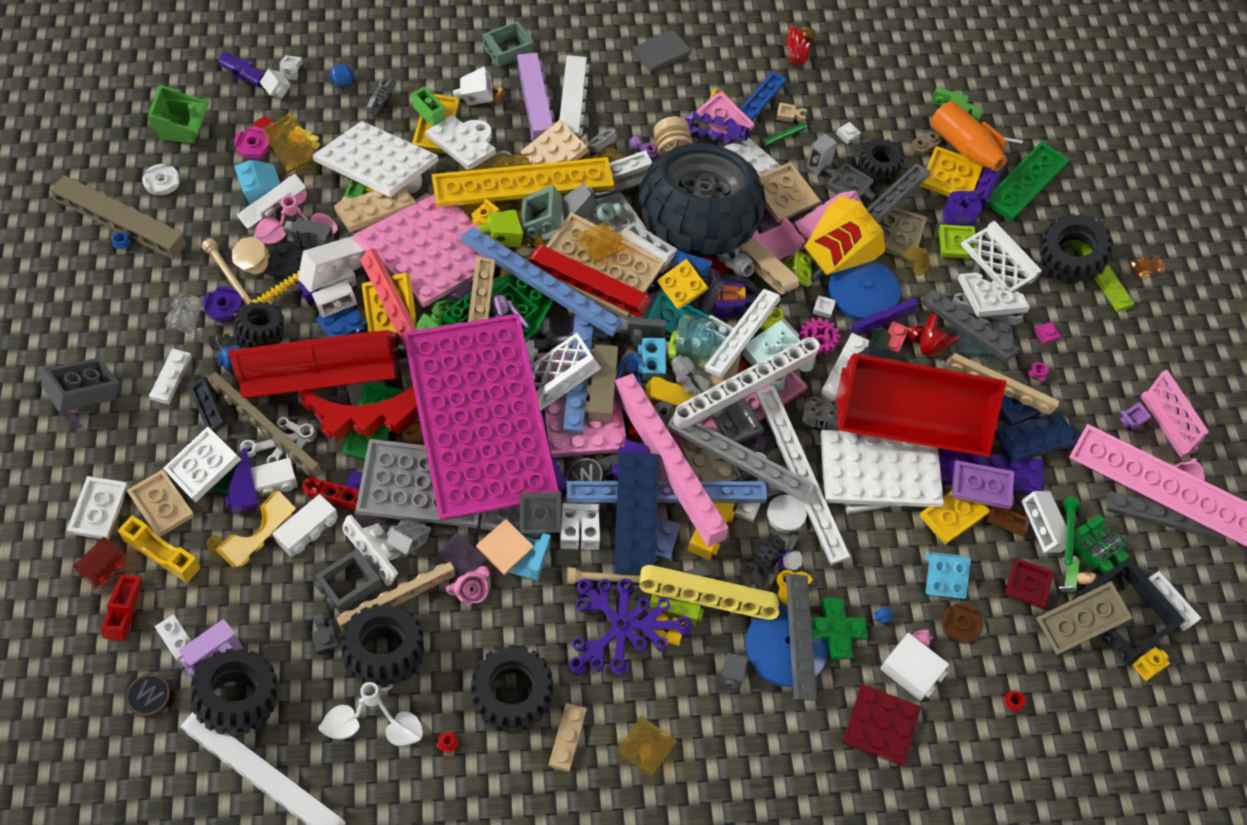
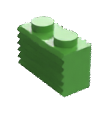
M422 87L411 94L413 107L432 127L446 119L445 106L441 104L439 99L427 87Z

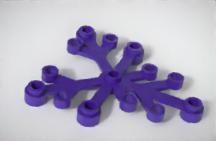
M583 579L577 584V590L582 597H589L593 602H588L586 599L581 598L576 602L577 609L582 613L587 611H603L612 621V629L598 641H584L581 637L575 638L572 641L573 648L577 652L587 651L581 657L571 659L569 668L574 675H583L587 670V662L591 660L593 670L596 672L602 671L605 666L603 662L604 647L617 636L615 658L612 659L610 668L615 675H624L628 671V663L624 659L625 637L627 636L632 641L637 651L642 652L647 649L646 640L643 637H639L633 630H642L654 643L656 649L663 652L668 648V642L654 630H677L681 635H689L693 631L692 621L685 616L677 620L654 621L663 612H667L671 608L669 600L665 597L660 598L657 602V607L641 621H634L643 612L650 609V603L647 598H640L637 601V606L627 614L629 596L635 590L630 579H621L617 584V590L620 593L619 614L608 605L609 591L611 590L609 580L602 579L599 581V596L595 592L593 583L589 579ZM588 584L585 589H582L583 585ZM603 584H608L606 588H602ZM624 584H628L626 588H622ZM667 602L665 607H661V604ZM582 603H586L585 607L580 608ZM642 603H647L645 607H640ZM625 622L623 627H618L620 623ZM682 622H687L686 626L681 627L680 624ZM578 642H582L580 647H576ZM639 642H644L643 646H637ZM660 642H665L664 646L659 647L658 644ZM580 662L578 667H574L575 663ZM596 662H601L599 667H594ZM617 662H622L621 666L615 667V664Z

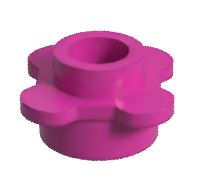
M1041 362L1032 363V369L1028 372V375L1031 378L1038 379L1040 382H1044L1046 374L1049 373L1048 367Z

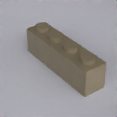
M595 344V351H591L601 369L588 377V379L592 380L591 385L587 384L586 396H590V402L586 401L585 413H589L588 421L611 423L618 346Z

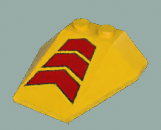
M840 196L828 205L807 241L805 248L825 274L829 275L874 261L885 252L884 234L882 228L861 202Z

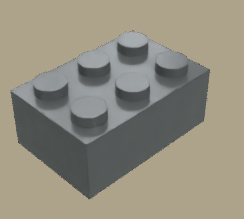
M101 357L44 369L41 387L59 412L115 400L119 386L118 380Z

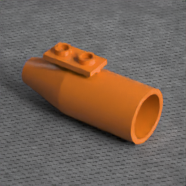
M954 101L943 104L933 115L931 120L932 129L964 157L993 171H999L1004 167L1007 158L1003 152L1007 140L985 121L980 124Z

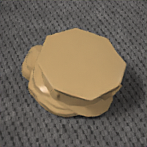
M255 236L240 239L232 249L233 263L242 270L251 274H259L267 268L270 254H268V249L264 243Z

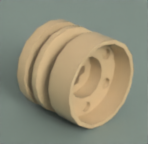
M682 117L664 118L654 127L653 133L659 156L666 151L672 150L674 147L693 144L689 125Z

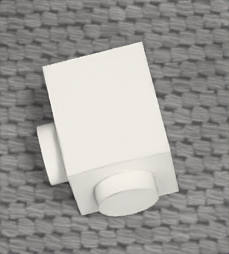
M268 69L260 81L269 95L283 98L291 86L281 72Z

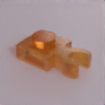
M1157 255L1152 260L1148 256L1133 260L1130 265L1137 276L1142 278L1154 274L1156 270L1163 269L1165 263H1157L1161 258Z

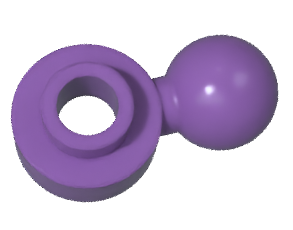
M638 136L630 139L629 145L632 149H640L641 152L646 150L651 161L657 158L658 149L655 144H643L642 139Z

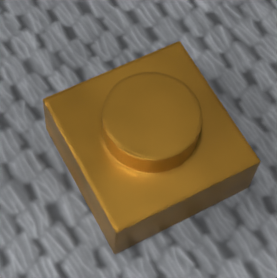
M492 86L493 101L486 102V104L498 105L505 91L503 88Z

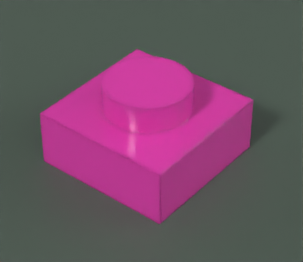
M1053 322L1036 326L1034 330L1043 345L1057 341L1061 337Z

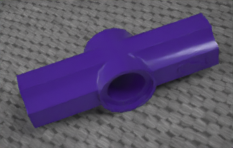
M225 52L220 55L219 65L232 72L236 79L239 81L245 79L257 87H263L260 81L265 73L254 68L249 60L245 58L240 60Z

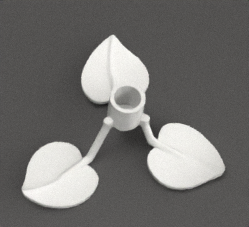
M372 682L362 684V698L359 699V706L355 714L350 706L338 705L327 713L323 722L318 727L321 733L330 738H349L359 730L360 725L356 718L360 716L363 704L367 706L378 704L391 722L386 728V736L390 743L396 746H406L420 741L423 736L421 723L415 715L402 711L397 714L394 720L383 705L379 690L387 691L393 687V684L381 688V685H376Z

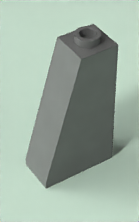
M583 183L563 197L561 225L571 212L585 219L598 205L594 198L597 195L592 187L587 188ZM548 208L533 218V220L548 215ZM557 230L541 235L546 245Z

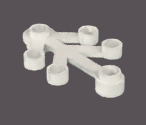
M281 417L277 420L280 430L289 429L295 432L284 434L293 442L297 441L296 444L301 449L305 443L312 442L317 436L316 428L310 424L299 426L290 422L286 417ZM257 427L259 434L264 436L261 432V429ZM272 439L256 444L252 440H245L240 444L239 448L240 451L243 448L247 450L252 449L250 452H247L248 458H250L256 452L276 447ZM276 448L273 454L267 458V463H270L272 460L279 461L285 450L280 451Z

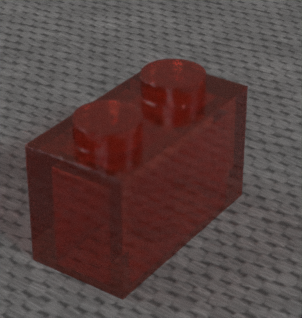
M103 537L72 567L81 578L96 589L99 585L104 584L109 576L124 564L126 557L122 550Z

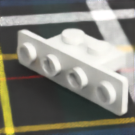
M294 174L238 213L237 217L247 229H250L265 217L271 216L275 210L281 207V200L284 196L291 195L295 197L305 190V185Z
M352 515L347 516L341 527L344 534L347 535L356 549H359L387 586L392 585L398 572L389 561L398 558L401 552L386 544L388 536L378 523L362 528Z

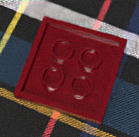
M860 684L842 744L904 767L921 706Z

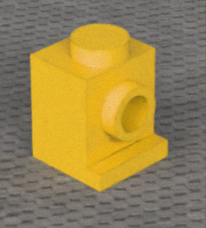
M485 199L484 203L471 214L472 223L476 226L478 224H486L488 215L500 212L499 208Z
M1155 647L1141 656L1132 666L1147 681L1170 663L1168 662V655L1163 650H1158Z

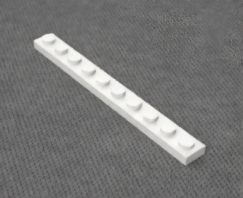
M775 386L756 391L758 401L789 471L815 484L806 503L803 502L830 565L848 560L850 555Z

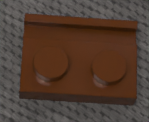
M1012 505L1010 509L991 506L987 522L1024 537L1030 519L1025 510Z

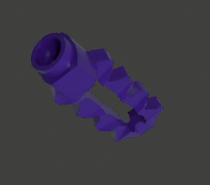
M692 111L685 118L689 125L690 135L698 132L699 137L706 138L710 134L712 140L716 141L722 137L725 143H730L733 140L747 141L749 137V127L737 124L733 118H729L725 122L721 116H716L712 120V116L708 113L700 116L696 111ZM694 120L727 126L728 128L727 134L692 126H694Z

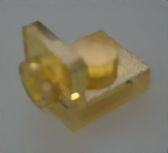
M911 246L903 254V259L912 262L913 272L916 276H921L930 267L927 249Z

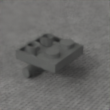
M628 317L626 344H630L631 350L638 353V345L642 344V338H664L666 320Z
M742 398L736 401V403L723 408L720 416L714 417L711 415L720 433L737 443L763 433V427L746 399Z

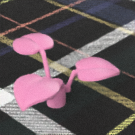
M303 190L295 197L291 195L284 196L281 200L283 210L281 211L280 223L273 217L264 218L258 223L254 236L266 245L276 244L286 236L282 226L286 214L293 216L299 213L304 220H308L297 206L305 201L307 197L306 190ZM316 213L311 217L312 222L332 226L333 234L337 233V225L328 215Z

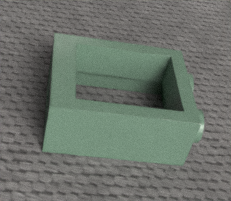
M518 21L482 34L483 47L498 68L517 61V55L533 53L534 41L527 35L525 28ZM514 37L522 44L504 52L497 45Z
M554 185L529 194L522 199L520 225L522 231L529 239L561 228L563 196ZM548 207V215L533 220L534 212Z

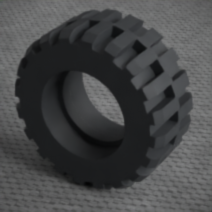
M1074 213L1068 214V217L1063 215L1058 217V221H1052L1050 226L1045 229L1040 249L1041 262L1043 266H1046L1045 270L1048 273L1052 272V276L1056 279L1061 278L1063 282L1072 281V283H1078V281H1082L1084 283L1088 282L1089 278L1095 279L1098 277V274L1105 270L1112 251V236L1109 234L1108 228L1106 226L1103 227L1104 223L1100 220L1096 221L1095 217L1084 216L1085 214L1080 213L1079 215ZM1069 240H1078L1087 244L1092 252L1085 256L1075 257L1066 254L1059 245Z
M384 603L381 606L373 604L371 608L365 607L361 609L359 614L356 612L351 616V621L348 620L341 633L344 666L348 669L349 674L353 678L357 677V681L362 684L372 682L376 685H381V688H385L389 684L395 686L400 684L401 680H408L411 678V673L417 672L419 665L423 661L424 637L420 621L417 617H413L411 611L407 609L404 611L402 606L396 605L394 607L390 603ZM380 636L394 637L402 643L398 649L388 654H374L364 649V646L370 640Z
M509 645L508 649L500 646L497 647V652H488L486 659H480L477 663V669H474L472 674L471 694L477 714L481 715V719L485 723L490 722L492 728L497 730L498 727H502L503 732H509L510 728H515L516 732H520L522 727L526 726L529 729L534 726L535 721L540 722L544 718V713L548 712L553 698L552 672L550 668H547L545 659H539V653L534 650L531 653L528 652V647L521 646V649L515 648V645ZM518 673L531 681L533 690L532 694L525 701L518 704H505L493 696V683L504 674Z
M233 648L226 649V652L221 653V651L213 653L212 658L210 656L202 661V665L200 664L196 668L191 680L192 711L199 723L203 724L205 722V728L210 731L215 729L218 734L223 735L226 732L230 733V735H236L237 732H242V734L249 733L251 728L256 730L261 726L262 722H266L270 718V713L275 708L278 679L277 674L274 673V667L270 663L267 664L268 660L265 657H258V653L254 651L246 652V649L239 648V650H233ZM228 682H242L249 685L255 691L250 697L241 701H227L214 693L219 686Z

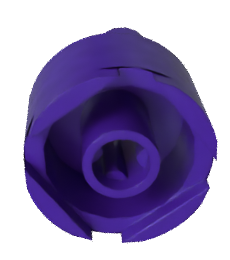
M964 190L951 192L942 212L943 221L947 225H975L982 210V203L977 197V193Z

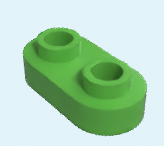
M454 299L438 301L432 307V312L442 319L443 313L456 304L457 301Z

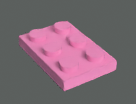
M721 91L716 93L696 111L700 116L708 113L712 116V120L716 116H721L725 122L729 118H733L737 124L749 127V130L755 127V124ZM703 122L711 131L727 134V126Z

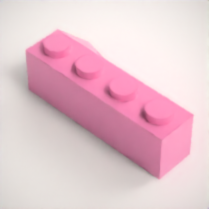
M856 191L839 193L824 205L817 207L813 212L794 222L806 243L828 205L837 198L844 196L862 203Z

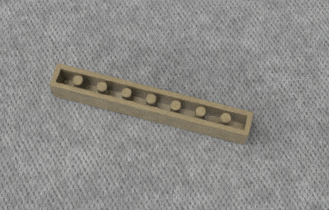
M63 175L50 189L56 202L117 232H125L131 239L171 259H174L186 245L184 234L179 229H173L166 223L153 219L148 214H142L134 207H128L120 200H114L107 194L100 193L91 186L80 183L75 178Z

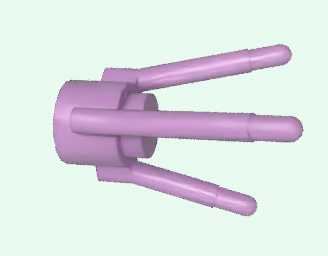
M497 295L491 300L494 308V317L506 314L509 308L514 314H519L511 301H507L505 296ZM519 314L521 323L528 328L529 325Z

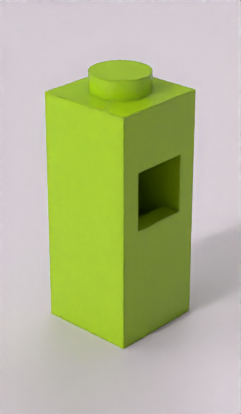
M652 594L648 614L657 607L658 600L663 598V596ZM665 597L669 600L671 608L662 614L668 615L669 619L672 620L674 617L680 618L685 616L690 618L693 627L696 626L697 620L701 621L704 609L700 608L701 605ZM663 602L661 607L667 606V602Z

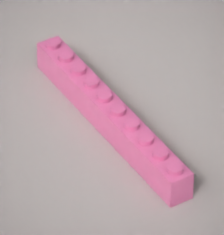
M630 374L615 380V396L644 444L648 446L649 452L651 454H659V468L706 546L710 547L725 540L728 531L726 523L635 376Z

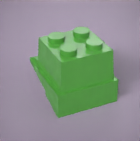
M159 85L148 114V120L151 128H155L160 140L194 144L197 135H199L209 102L181 93L180 90Z

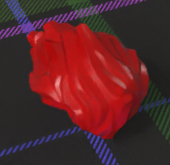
M790 24L786 43L787 48L792 54L789 63L796 66L805 65L811 42H807L801 29L797 30L794 24Z

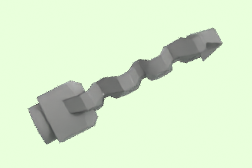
M739 247L725 254L714 255L717 256L719 261L724 262L726 267L733 269L740 277H748L755 270L752 259L748 257V254H740Z
M679 355L671 361L672 372L676 376V381L678 383L686 382L684 391L687 394L694 393L693 397L701 394L700 390L705 392L711 388L709 387L708 380L700 376L701 371L694 367V364L688 357ZM690 377H691L693 380L695 379L696 384H697V386L700 388V390L697 389V388L693 385V383L691 382ZM723 409L717 411L712 415L714 417L720 416Z

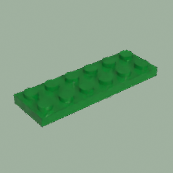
M1041 141L994 189L986 205L1012 222L1068 164L1069 159Z

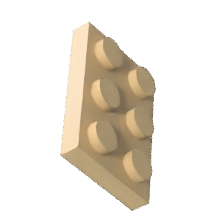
M163 469L127 490L154 533L159 537L195 517Z

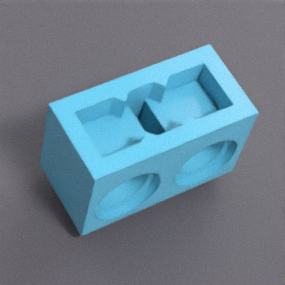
M642 338V344L638 345V356H641L645 367L639 364L638 373H641L642 380H651L653 376L665 379V338ZM654 349L656 352L650 353L647 350ZM654 366L656 369L650 370L647 367Z

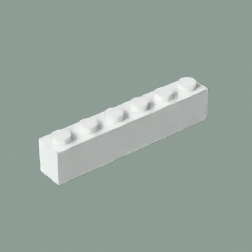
M567 55L560 119L578 138H582L583 128H580V125H584V115L581 114L585 112L586 102H583V99H586L587 89H584V87L588 86V77L585 74H589V64H586L587 57Z

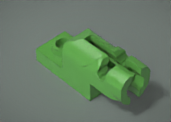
M936 87L931 103L942 106L949 101H954L977 121L982 113V108L967 103L969 96Z

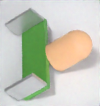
M1073 557V564L1067 566L1065 586L1059 587V589L1064 593L1076 592L1077 582L1080 585L1091 584L1097 580V577L1092 572L1079 573L1080 561L1077 557Z

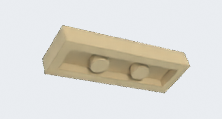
M566 703L549 761V767L570 772L587 708Z

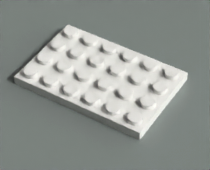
M363 121L357 123L313 155L315 162L388 197L394 195L439 161L438 155Z
M821 431L824 499L826 503L922 507L943 506L938 448L844 431Z

